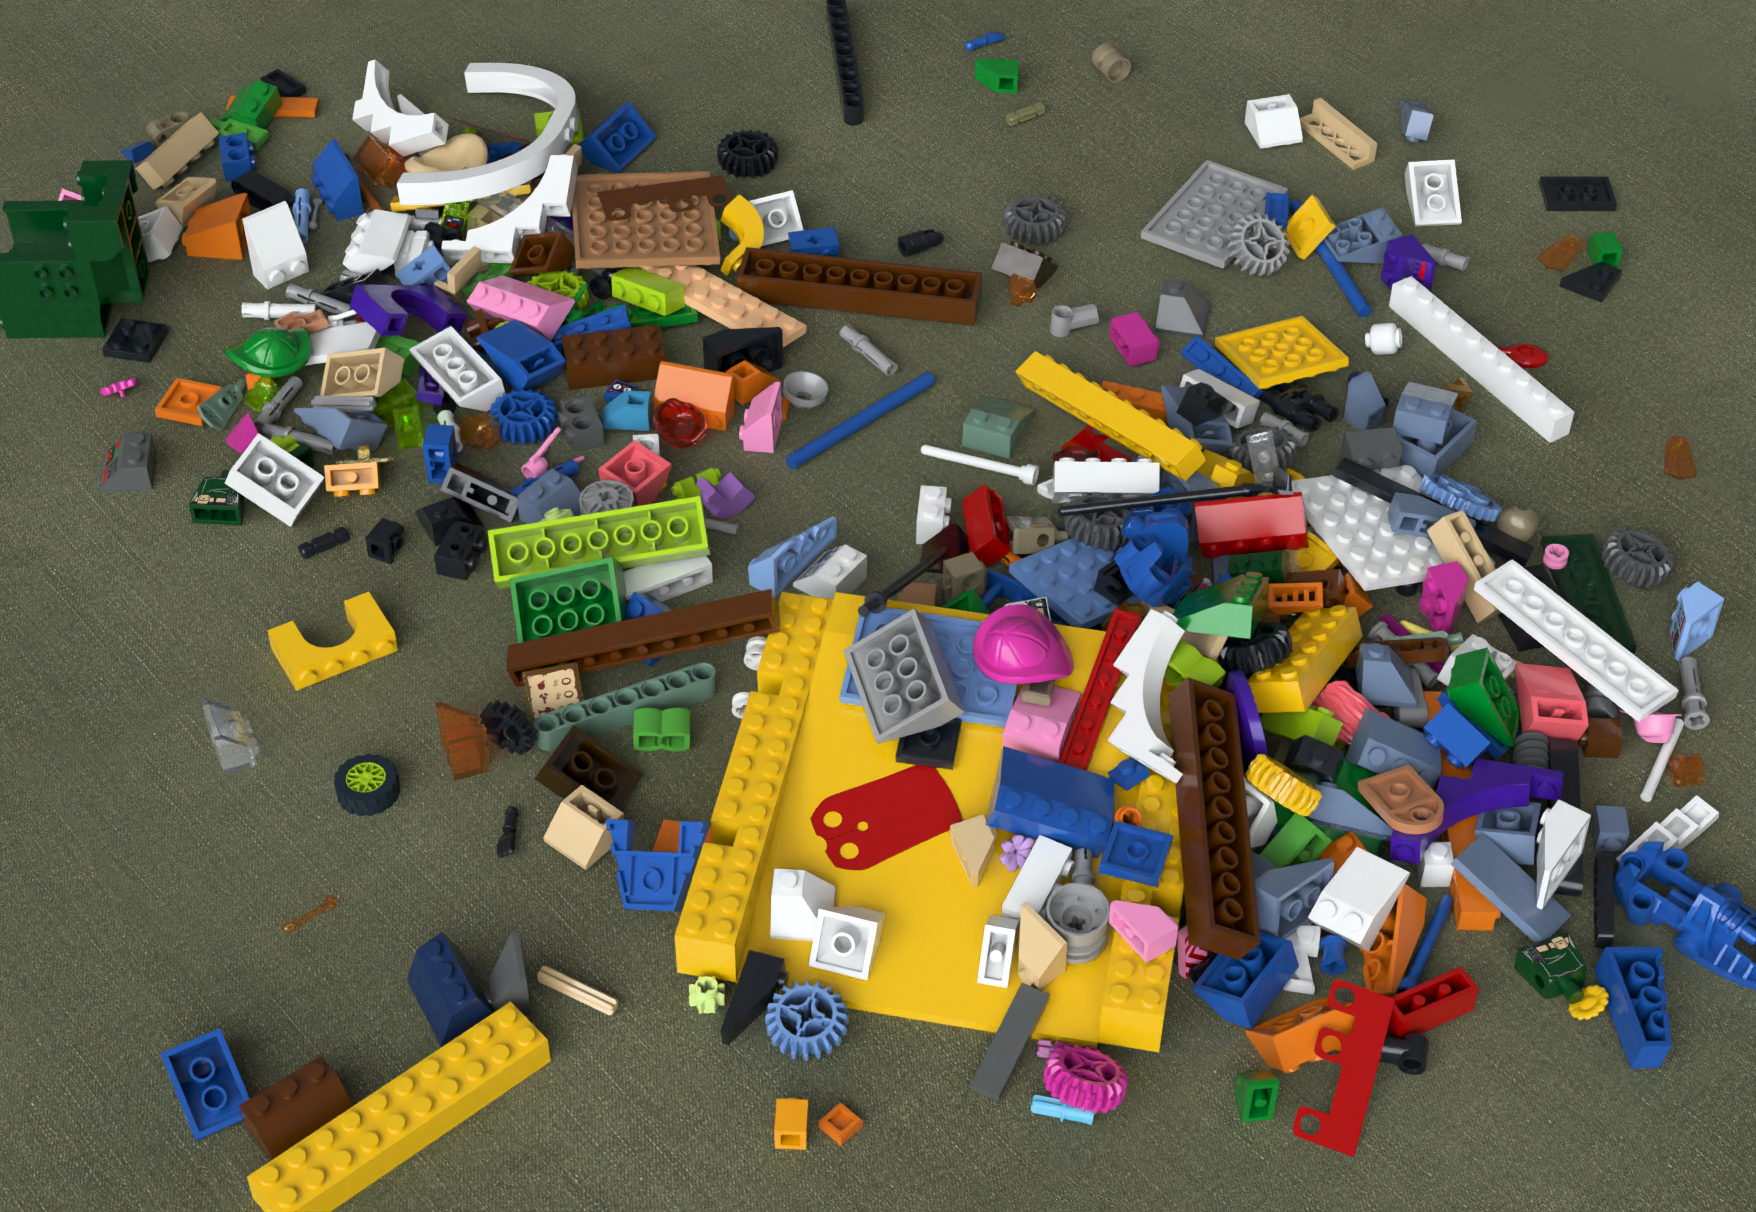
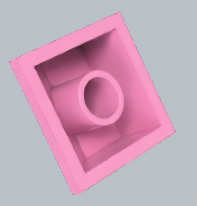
M781 382L773 383L755 396L751 401L750 408L745 409V425H741L739 431V439L743 440L744 451L774 453L783 422Z

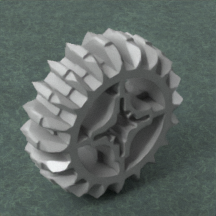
M1258 212L1253 216L1249 214L1242 219L1240 218L1231 227V233L1227 238L1230 241L1227 244V248L1232 250L1229 257L1236 258L1234 265L1241 264V271L1248 269L1249 276L1256 273L1260 277L1264 274L1270 275L1279 270L1281 265L1286 262V256L1290 252L1287 248L1290 241L1285 240L1288 233H1282L1283 225L1277 226L1275 224L1276 218L1271 221L1268 220V214L1261 217ZM1251 230L1249 238L1244 239L1245 231ZM1273 250L1272 258L1266 260L1268 251Z

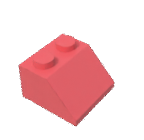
M634 440L598 470L600 481L614 480L626 484L633 492L635 507L651 504L657 499L672 468V464Z

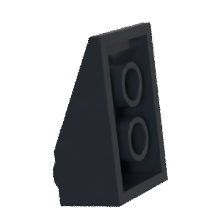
M780 327L724 329L703 337L704 369L726 373L728 369L744 360L761 366L769 372L782 368V329Z

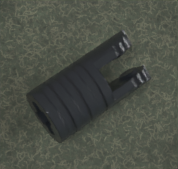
M933 229L919 230L911 234L899 236L898 248L900 253L907 257L943 243L944 237L940 232H935Z

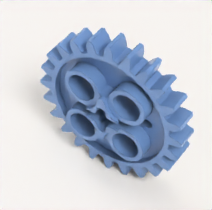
M1425 473L1419 485L1426 494L1431 495L1433 499L1439 500V503L1446 508L1454 511L1463 510L1468 516L1479 520L1483 519L1487 522H1494L1502 511L1500 504L1490 499V496L1482 494V491L1477 487L1463 481L1457 482L1453 478L1442 474Z

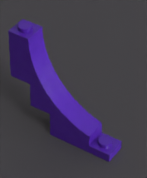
M1476 758L1470 780L1441 775L1435 793L1442 799L1444 804L1443 822L1435 830L1424 834H1406L1393 829L1390 859L1420 864L1429 845L1446 829L1466 818L1496 809L1529 806L1531 797L1561 800L1564 772ZM1417 818V820H1427L1425 818Z

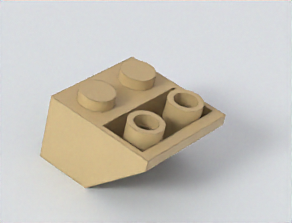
M581 785L561 802L543 837L544 842L587 870L611 849L610 844H613L611 831L607 830L606 819L625 820L624 813Z

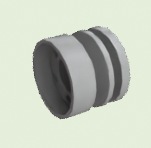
M602 480L588 485L580 494V514L586 515L634 507L633 492L626 484L619 481Z
M1080 882L1065 884L1057 888L1049 896L1045 920L1067 942L1066 963H1088L1098 958L1105 950L1108 938L1110 906L1102 891L1089 884Z

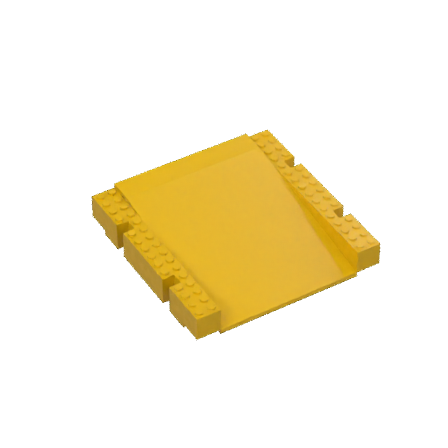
M782 592L778 602L780 631L768 634L757 670L758 692H750L711 817L712 843H703L675 932L677 973L701 977L715 976V979L736 982L737 986L749 950L785 960V968L789 972L786 987L789 989H793L795 980L799 983V986L805 985L807 978L810 980L811 986H815L820 980L823 983V989L831 985L834 994L840 993L842 996L841 1003H845L849 1009L997 1033L1021 983H1023L1018 976L1020 928H1018L1008 987L1004 988L977 983L985 924L989 915L1002 917V905L1021 871V868L1017 865L1016 870L1010 872L1006 865H1003L1000 861V856L1005 852L1001 847L1002 843L1007 840L1012 841L1013 836L1016 834L995 828L997 840L994 841V854L978 887L972 888L950 842V830L865 870H846L833 865L825 852L827 849L826 841L821 836L816 835L810 820L818 805L831 795L884 778L915 765L896 762L899 738L880 744L876 742L863 706L840 703V693L848 664L844 649L853 644L859 619L858 609L864 604L866 596L835 592L834 599ZM888 600L886 606L887 608L907 611L915 608L921 613L981 622L990 615ZM1054 624L1066 641L1074 664L1073 672L1065 678L1056 680L1054 686L1080 692L1081 701L1106 631ZM1123 673L1118 684L1116 693L1118 692L1124 681L1127 679V676ZM1163 680L1160 694V716L1163 731L1172 747L1168 695L1177 687ZM1018 684L1015 701L1024 684ZM1113 704L1110 706L1087 770L1088 772L1110 778L1108 774L1110 770L1115 768L1121 761L1130 758L1107 741L1125 715ZM962 721L953 770L935 768L949 787L963 821L981 814L987 820L1003 748L1004 728ZM1148 768L1150 776L1128 791L1114 783L1113 815L1120 807L1130 805L1140 812L1142 828L1173 835V843L1158 888L1099 873V865L1104 851L1099 858L1092 857V872L1095 874L1093 886L1102 891L1109 902V906L1115 900L1156 906L1167 916H1171L1179 927L1184 882L1176 784ZM832 811L825 814L823 821L826 826L833 828L841 824L842 817L839 813ZM860 822L857 828L865 831L868 828V824ZM846 843L840 848V855L845 859H853L859 852L858 847L853 843ZM774 869L805 870L836 887L834 907L858 906L885 913L880 943L867 980L809 966L813 941L770 938ZM1072 873L1069 878H1063L1061 885L1072 883ZM1109 923L1105 950L1098 958L1083 964L1066 963V971L1041 990L1050 994V1000L1030 1039L1052 1040L1051 1042L1054 1043L1060 1041L1080 1044L1084 1048L1085 1045L1097 1048L1098 1043L1159 1052L1175 947L1146 963Z

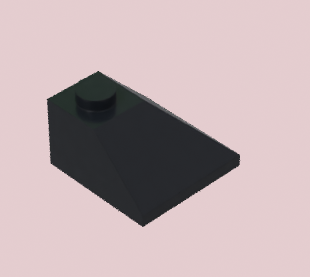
M456 497L445 499L415 511L417 518L435 546L441 544L454 520L483 526L471 505Z

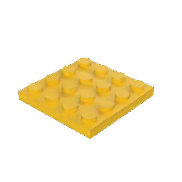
M1303 316L1215 337V346L1259 389H1268L1273 385L1291 383L1297 379L1314 377L1317 374L1328 371H1337L1339 368L1347 367L1349 357Z

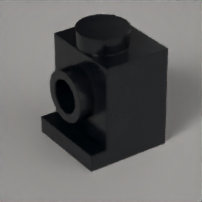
M382 518L365 537L368 557L392 564L394 561L393 554L400 550L403 545V526L397 522Z

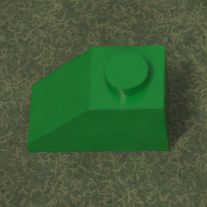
M1249 1070L1244 1073H1237L1234 1094L1242 1123L1273 1120L1280 1083L1279 1079L1268 1070Z

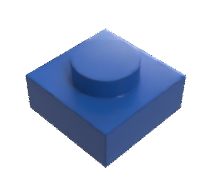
M1132 757L1121 761L1108 772L1110 778L1114 779V783L1126 791L1150 776L1147 766Z

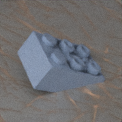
M1382 207L1335 224L1336 227L1323 241L1337 262L1383 264L1387 241L1401 238L1403 235Z
M1162 385L1161 390L1170 429L1176 428L1189 440L1191 438L1197 440L1203 448L1201 450L1202 453L1207 449L1222 455L1229 450V447L1233 446L1229 423L1223 415L1194 426L1176 413L1188 388Z
M337 408L294 409V412L302 418V422L317 429V434L332 441V445L335 448L344 451L347 448L359 452H365V450L377 451L388 425L373 412Z

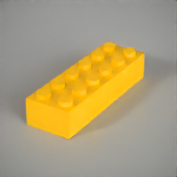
M1336 605L1331 608L1305 611L1299 616L1288 630L1291 635L1293 650L1290 656L1284 659V662L1281 664H1276L1274 668H1268L1265 671H1258L1252 674L1247 680L1258 713L1305 712L1363 637L1356 607Z

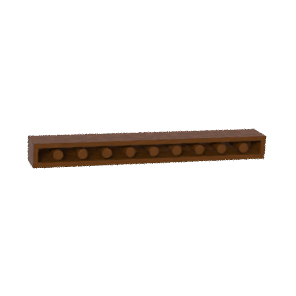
M772 589L512 644L508 645L506 670L514 685L520 687L526 685L524 674L575 665L577 674L779 632V605Z

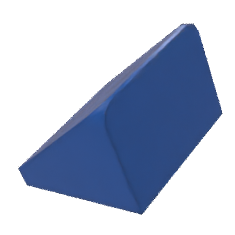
M140 141L121 150V153L129 160H133V163H137L151 155L153 150L150 141Z

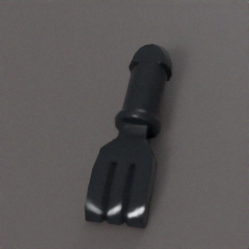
M509 806L505 810V823L502 827L504 833L497 843L498 858L512 854L515 851L516 837L514 834L517 831L516 821L517 816H519L518 809L515 806Z

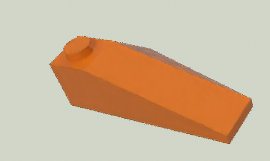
M1407 884L1403 886L1369 952L1359 948V951L1364 955L1363 974L1366 989L1385 996L1396 994L1424 926L1427 898Z

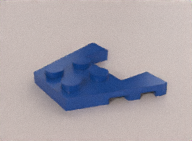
M606 819L607 830L611 831L613 844H610L612 855H616L619 871L616 874L624 909L681 911L709 829V822L680 821L679 851L675 853L633 851L635 821Z

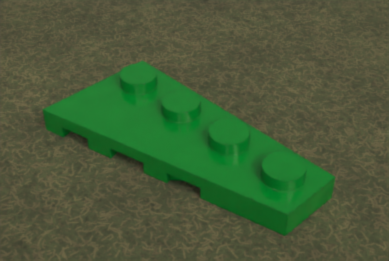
M594 304L595 314L606 309L603 308V304ZM686 304L684 308L667 316L639 306L627 308L631 323L630 328L659 324L660 329H665L668 326H686L698 322L696 309Z

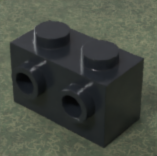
M453 521L434 555L438 575L461 580L468 579L471 571H475L481 553H485L487 549L488 539L485 538L484 526Z

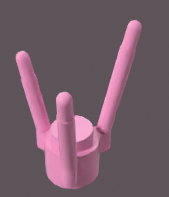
M560 427L554 430L538 451L521 467L522 473L527 479L538 477L547 472L548 463L543 456L548 451V446L561 431ZM580 456L573 460L576 463H579L583 461L585 457Z

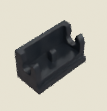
M1115 560L1099 569L1094 587L1095 592L1116 606L1134 594L1128 588Z

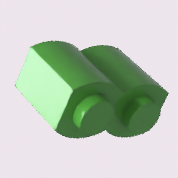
M649 707L634 710V749L640 751H656L660 749L685 751L690 749V710L669 708L662 711Z

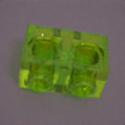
M402 378L400 383L380 397H374L377 407L373 413L388 424L386 428L418 415L422 412L420 401L416 400L417 391L405 378ZM415 406L414 408H411V409H405V410L394 411L395 409H399V408Z

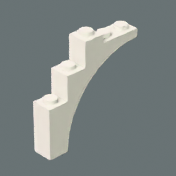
M369 61L363 98L355 101L352 120L364 130L370 131L384 144L389 143V146L402 156L446 144L449 124L436 113L425 115L398 113L390 99L388 86L389 71L378 61Z

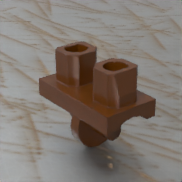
M482 309L475 311L477 319L465 324L471 337L472 346L479 352H482L485 349L476 338L493 330L498 324L505 322V320L492 318L489 322H486Z

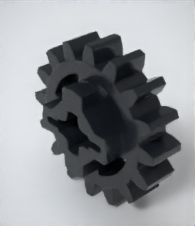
M495 700L494 703L490 702L479 716L482 719L480 725L487 728L484 733L493 737L491 739L492 742H495L501 749L507 747L512 754L515 750L519 755H522L523 752L527 753L538 740V737L535 736L538 731L531 727L533 721L527 720L525 718L526 713L518 709L516 705L510 707L507 701H504L502 704L499 700Z

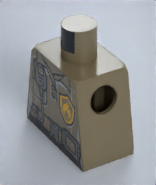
M1006 516L1011 552L1013 554H1034L1054 546V543L1068 540V532L1064 530L1065 527H1054L1049 518Z

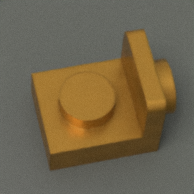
M1457 378L1454 384L1446 383L1443 390L1458 393L1454 409L1459 412L1463 410L1474 393L1462 378Z

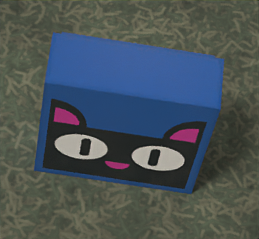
M616 379L604 393V401L611 402L625 390L638 391V387Z

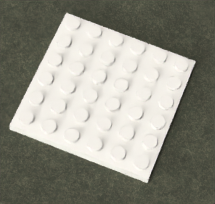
M1403 465L1372 470L1429 498L1432 497L1426 494L1419 486L1423 478L1412 466ZM1333 475L1291 481L1293 492H1302L1307 521L1364 591L1423 582L1428 567L1445 564L1431 538L1392 532L1387 514L1390 503ZM1489 556L1493 565H1495V561Z

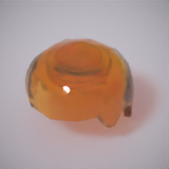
M482 412V415L479 416L470 414L461 423L459 434L461 440L469 447L481 451L497 444L500 439L501 426L495 417L485 412Z

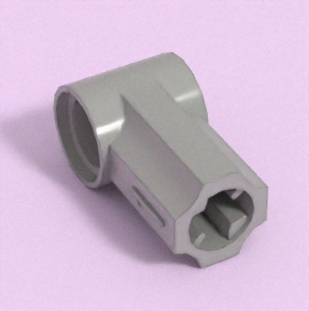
M1094 304L1070 308L1066 305L1055 306L1052 309L1050 333L1062 338L1069 336L1073 329L1097 324L1099 316L1096 306Z

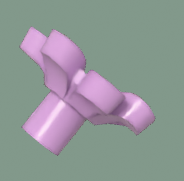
M1016 834L1013 836L1012 841L1007 840L1002 843L1001 847L1005 852L1000 856V861L1003 865H1006L1008 871H1015L1017 865L1022 869L1026 858H1028L1032 850L1031 847L1034 845L1033 839L1029 837L1023 838V836Z

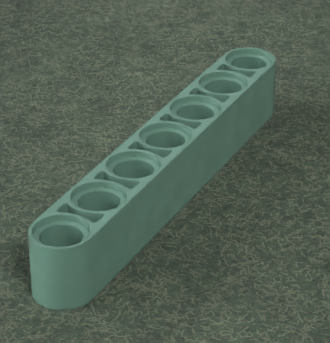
M706 662L697 663L542 714L534 722L535 729L538 731L535 734L538 737L536 741L537 746L545 751L555 750L573 725L588 736L594 737L633 724L634 710L649 707L663 711L669 708H682L709 699L717 691L715 667Z

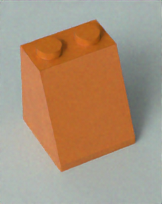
M241 193L195 209L192 218H189L186 232L182 234V245L186 247L187 256L243 260L248 245L242 219L251 215L247 193Z

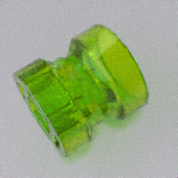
M260 377L254 383V388H251L245 395L247 405L258 412H262V407L265 403L270 402L279 391L277 384L266 377Z

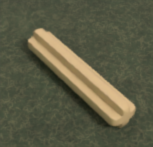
M547 965L542 966L538 971L537 976L540 983L607 1015H613L618 1009V999Z

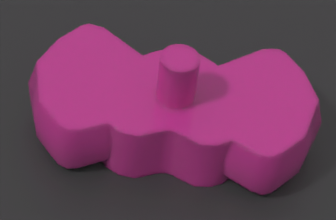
M133 376L128 380L109 385L110 387L100 388L102 396H106L119 391L120 396L124 397L126 395L123 389L137 385L138 380Z

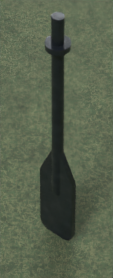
M952 523L926 541L922 546L920 563L881 592L872 591L867 594L864 604L858 609L859 615L866 617L870 613H881L885 610L887 601L925 572L943 574L944 560L969 553L968 537L960 526Z

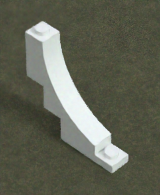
M566 154L550 155L548 167L537 188L524 203L505 217L488 225L468 230L466 241L456 239L442 241L441 249L447 261L458 262L475 246L481 249V263H512L519 248L520 239L524 235L545 233L547 216L570 217L578 172L574 156Z
M1151 609L1113 664V666L1127 676V679L1110 703L1125 715L1107 741L1125 755L1132 757L1177 784L1183 774L1173 767L1176 762L1170 758L1174 750L1163 731L1160 716V694L1170 657L1185 631L1176 624L1178 619L1164 610L1161 614Z

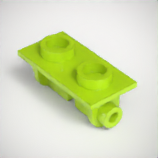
M710 467L695 474L697 481L703 476L716 486L719 483L718 478L721 477L718 468L713 469ZM692 476L675 482L674 486L671 487L673 495L677 496L673 500L697 497L702 492L694 483Z

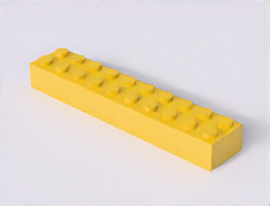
M509 1002L247 1176L253 1199L264 1212L333 1211L551 1062L548 1039L512 1002Z

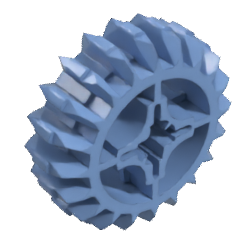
M807 978L803 986H799V983L795 980L793 989L783 986V995L774 994V1003H769L767 1006L769 1014L765 1016V1022L768 1025L766 1029L767 1035L772 1037V1044L774 1047L780 1046V1052L783 1055L791 1050V1057L794 1060L799 1054H803V1059L807 1062L810 1054H815V1057L819 1060L821 1058V1051H825L830 1055L832 1045L840 1046V1037H845L847 1033L845 1026L849 1024V1018L846 1014V1004L841 1003L842 996L840 993L834 994L831 985L823 989V983L819 980L815 986H811V982ZM820 1005L830 1013L832 1019L826 1018L825 1014L818 1012L817 1006ZM782 1021L789 1022V1026L796 1028L797 1034L790 1033L783 1026Z

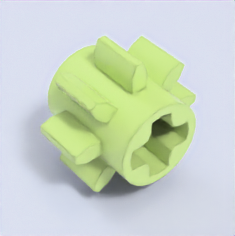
M715 976L698 977L695 985L689 984V1005L696 1006L699 1014L716 1013L715 1010L719 1005H725L724 983L718 984Z

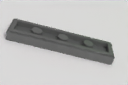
M1021 983L970 1084L972 1091L1000 1101L1050 1000V994Z

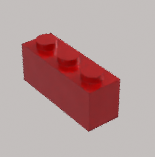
M983 484L962 500L963 517L966 524L969 552H973L979 561L981 560L985 566L990 567L1012 550L1003 498L992 488Z
M1461 966L1391 997L1395 999L1387 1032L1391 1036L1401 1038L1409 1033L1421 1034L1474 1010L1479 988Z

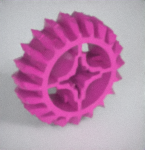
M1075 1045L1073 1048L1070 1046H1064L1063 1049L1057 1048L1047 1059L1043 1072V1081L1046 1083L1045 1089L1051 1092L1053 1098H1059L1061 1104L1066 1103L1071 1106V1109L1078 1108L1082 1112L1088 1110L1093 1114H1097L1098 1111L1107 1113L1109 1110H1116L1117 1106L1121 1105L1122 1100L1125 1098L1128 1086V1076L1125 1074L1126 1069L1120 1067V1062L1111 1060V1055H1104L1100 1053V1050H1091L1088 1046L1086 1048H1081L1078 1045Z

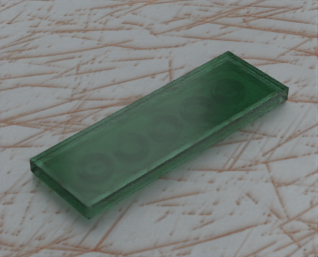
M1594 534L1542 536L1541 546L1544 554L1546 547L1550 544L1563 545L1569 551L1567 564L1564 568H1550L1562 599L1628 651L1635 653L1636 643L1608 570L1604 567V561L1601 559L1602 555Z

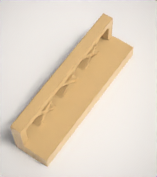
M1322 98L1314 100L1312 114L1299 118L1302 129L1351 169L1355 170L1375 161L1377 142ZM1315 121L1318 125H1310L1309 123ZM1321 133L1331 134L1333 137L1324 136ZM1336 145H1343V146H1345V147H1347V148H1340V147H1337ZM1350 156L1359 157L1360 159L1354 161Z

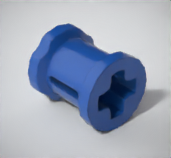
M1328 935L1320 940V949L1323 951L1320 969L1325 974L1339 975L1347 970V961L1344 959L1347 943L1341 936Z

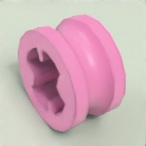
M1560 544L1548 545L1543 556V563L1551 569L1564 568L1569 556L1568 549Z

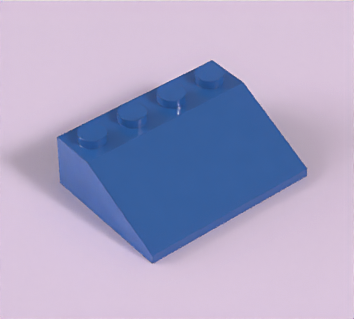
M1003 746L985 825L1037 840L1039 835L1071 847L1072 851L1085 848V855L1086 850L1090 849L1093 853L1092 857L1099 858L1106 848L1113 822L1114 779Z

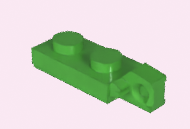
M213 118L209 120L219 132L216 138L246 133L248 142H253L255 150H258L269 138V132L266 129L228 119L225 122Z

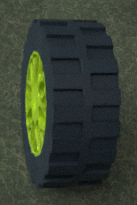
M377 754L357 755L355 758L345 761L346 763L340 765L338 772L334 776V785L337 800L344 810H348V813H354L358 816H373L376 813L384 812V810L392 807L393 803L397 801L398 794H400L398 774L395 765L388 758H383Z

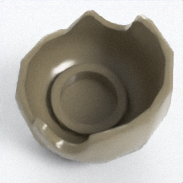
M1513 506L1503 510L1496 520L1497 530L1525 543L1533 538L1540 527L1539 517L1530 508L1524 511L1518 509L1517 506Z

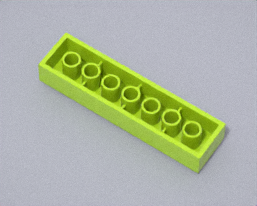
M701 496L488 530L494 581L499 589L510 588L509 579L609 557H613L622 563V569L711 555Z

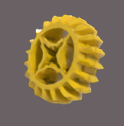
M1258 754L1251 761L1245 773L1248 781L1260 791L1302 816H1310L1322 798L1319 789L1308 782V780L1265 754Z

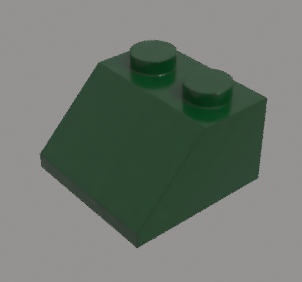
M1282 550L1230 555L1228 574L1233 578L1242 574L1246 575L1247 572H1259L1262 574V577H1269V584L1286 583V574L1289 572L1290 552Z

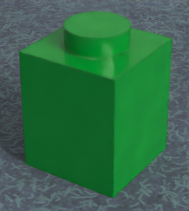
M1591 233L1587 253L1593 265L1602 262L1618 268L1623 248L1615 233Z

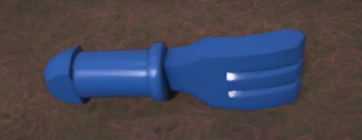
M997 31L989 32L985 37L980 36L977 39L968 40L965 43V48L967 50H974L981 46L984 47L986 44L1004 40L1006 36Z

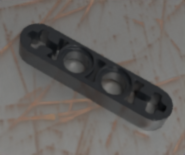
M1597 852L1593 870L1594 947L1605 949V947H1612L1614 938L1613 854Z

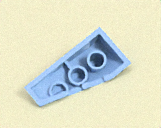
M832 516L763 551L748 566L749 585L761 591L772 589L776 597L837 537V518Z

